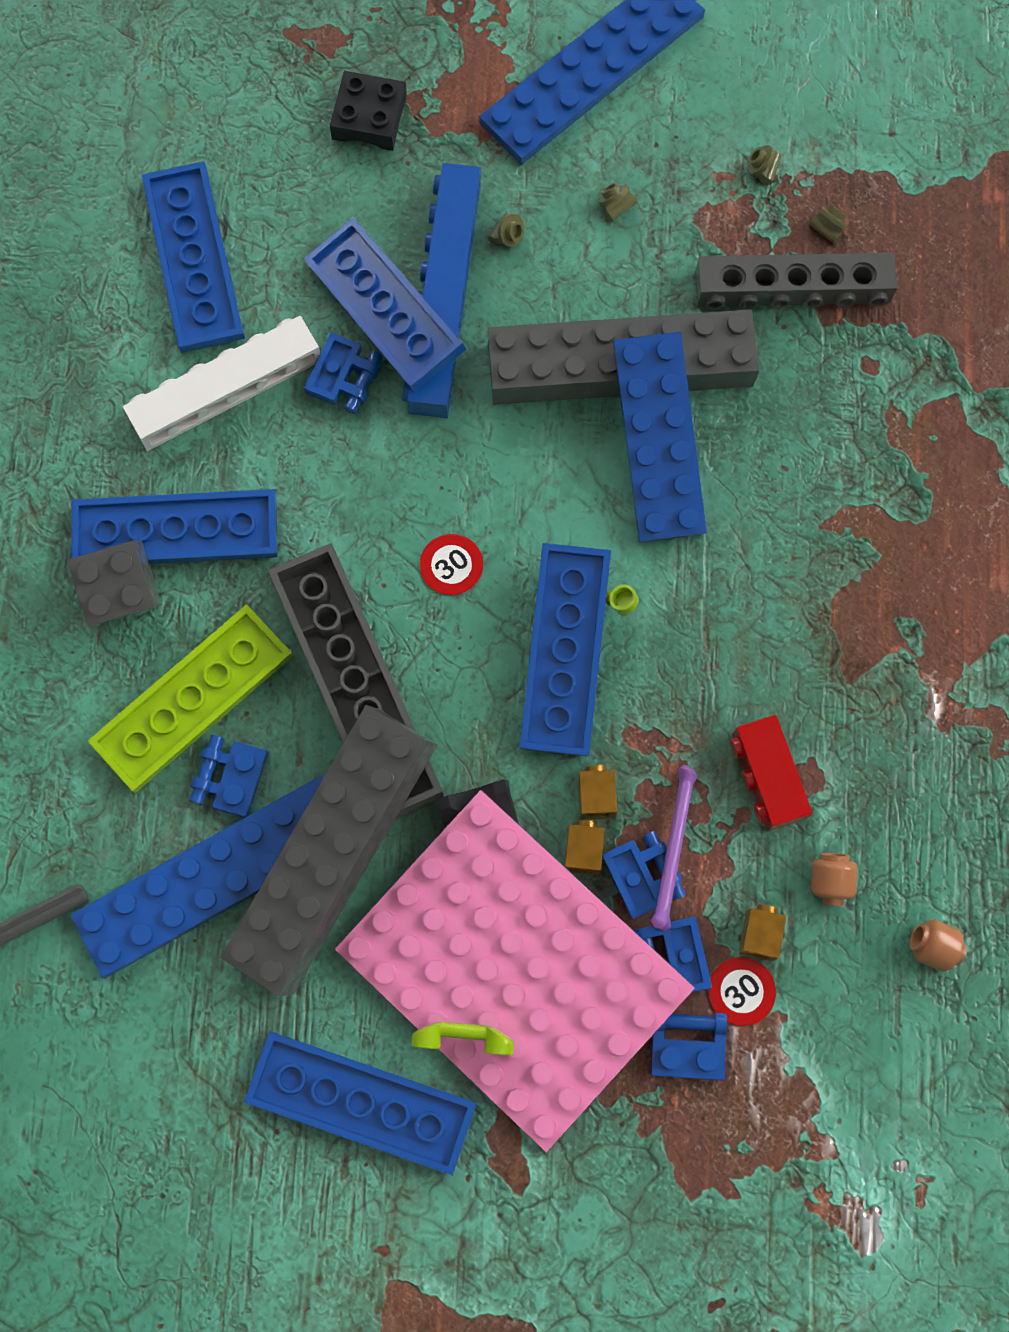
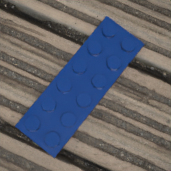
M205 161L142 174L180 352L245 339Z
M354 217L304 258L311 269L414 392L419 390L466 350L463 343Z
M681 331L614 340L613 348L639 542L705 534L707 529Z
M275 489L72 499V558L140 539L142 540L149 564L278 557Z
M543 543L520 749L589 757L611 550Z
M269 1031L244 1103L452 1176L476 1103L271 1031Z

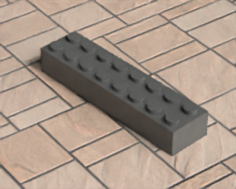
M752 309L488 327V352L493 405L620 396L613 341L681 331L689 391L753 387L759 373Z
M332 543L268 569L342 742H345L365 705L383 711L416 731ZM430 761L426 764L395 820L436 803L437 798L444 797L443 790Z
M365 705L220 958L278 997L293 995L438 744L383 711Z

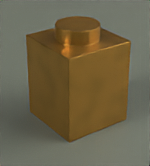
M604 765L585 767V771L579 772L578 775L580 819L615 818L617 814L615 770H606Z
M577 820L576 825L569 824L564 867L569 872L600 874L605 828L597 827V822Z
M757 904L756 909L750 908L746 911L738 953L769 961L779 959L787 916L777 914L778 908L764 904Z

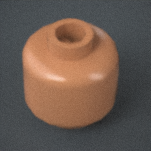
M821 853V858L813 861L811 892L815 896L822 898V904L843 906L844 899H850L856 895L858 866L855 862L849 860L850 855Z
M930 919L923 924H918L910 937L909 944L915 960L941 972L949 971L956 965L961 964L966 956L967 948L964 945V936L961 930L936 919Z

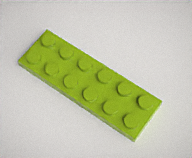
M246 604L92 736L88 742L131 791L136 794L290 660L293 654Z

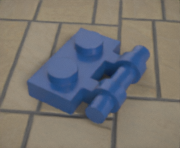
M331 332L304 387L305 394L332 405H336L340 395L346 396L348 400L344 409L349 413L356 414L360 404H364L367 399L368 393L366 391L371 380L376 379L380 371L379 364L383 356L379 352L371 351L367 360L359 357L362 351L360 343ZM353 369L360 372L355 385L347 382Z
M211 735L208 746L203 747L200 756L203 761L198 776L193 777L190 786L193 788L189 801L203 805L206 793L216 795L212 806L214 810L245 818L249 816L269 753L267 750L234 741L230 754L220 751L224 738ZM216 763L225 766L220 784L211 781Z
M656 831L643 836L648 849L642 852L639 851L635 841L632 840L602 854V859L631 920L656 910L661 878L654 881L646 863L654 860L662 876L667 851L665 842H660ZM677 871L673 901L686 895L680 883L683 879L679 871Z

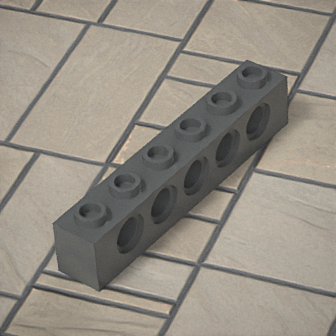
M894 253L699 256L695 270L697 307H706L711 310L721 309L725 306H739L742 309H751L756 306L785 308L789 305H804L808 308H815L824 304H836L839 307L869 304L870 306L877 307L891 303L897 290ZM854 279H861L866 284H859ZM790 280L800 282L801 286L791 284ZM822 280H830L834 285H827ZM731 281L737 286L729 287L724 282ZM757 281H765L769 286H761Z

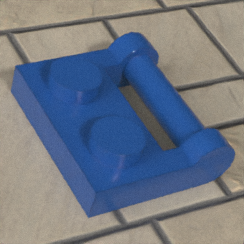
M696 917L672 921L671 927L666 931L656 929L654 926L633 930L653 949L652 938L662 936L668 963L695 987L692 992L712 988Z
M715 1013L714 1016L671 1014L652 1035L650 1076L725 1080L726 1013ZM665 1028L713 1031V1042L664 1039Z

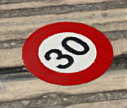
M446 534L433 539L421 554V575L430 588L441 594L457 595L470 590L479 581L483 572V557L479 548L473 541L461 535Z
M735 957L724 961L714 970L710 978L712 988L708 989L709 1000L716 1013H726L728 1023L738 1026L753 1025L763 1020L770 1013L776 999V986L772 975L764 965L751 958Z

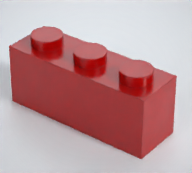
M777 715L736 727L732 733L733 738L730 739V745L735 758H741L745 769V771H742L743 782L747 791H753L757 804H754V812L759 824H765L768 832L810 817L813 812Z

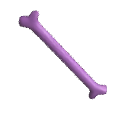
M683 765L678 769L679 786L655 914L651 918L654 928L661 931H666L671 927L670 910L692 788L697 779L696 772L687 765Z

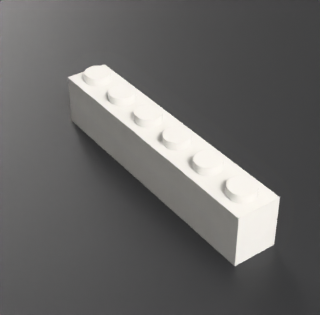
M301 316L294 319H285L271 331L265 334H256L247 343L235 349L224 350L216 359L206 364L201 363L193 366L185 375L177 379H168L161 383L157 389L147 394L136 395L123 408L145 449L149 451L314 366L321 354L320 349Z

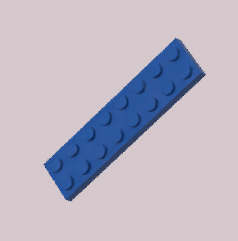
M624 0L479 116V123L522 165L704 18L705 9L695 0Z
M323 776L317 777L71 914L70 916L101 977L104 979L108 978L257 894L322 782Z

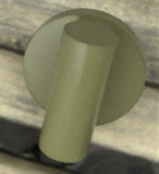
M770 145L756 148L749 157L748 171L760 178L762 184L771 185L781 159V154Z
M618 182L603 189L601 192L603 196L599 199L606 218L611 222L637 203L635 196L630 193L626 184L619 185Z
M833 205L829 209L822 206L817 215L810 221L809 226L832 244H835L848 226L844 221L847 216Z
M506 212L489 234L488 240L494 245L503 244L508 247L518 245L524 235L522 218L517 214Z

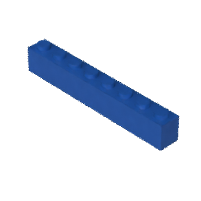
M442 163L441 175H435L433 194L438 195L437 203H431L429 211V223L433 224L432 233L427 232L425 238V252L429 253L428 262H422L420 281L425 282L424 291L418 292L459 339L481 188V167ZM456 359L416 392L404 381L402 401L407 402L409 414L448 418Z

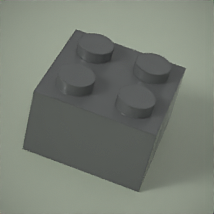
M141 539L67 560L88 627L162 605Z

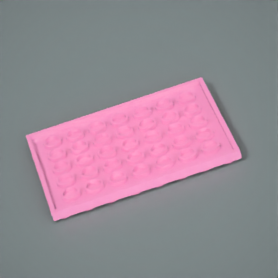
M482 790L475 795L335 948L345 960L418 1030L436 1022L491 1026L509 1036L514 1041L513 1055L485 1053L484 1040L441 1037V1048L438 1049L545 1152L554 1145L695 989L693 985Z

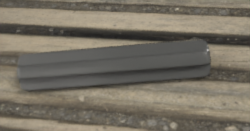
M76 884L1 922L0 946L88 902L89 898L85 888L80 884Z

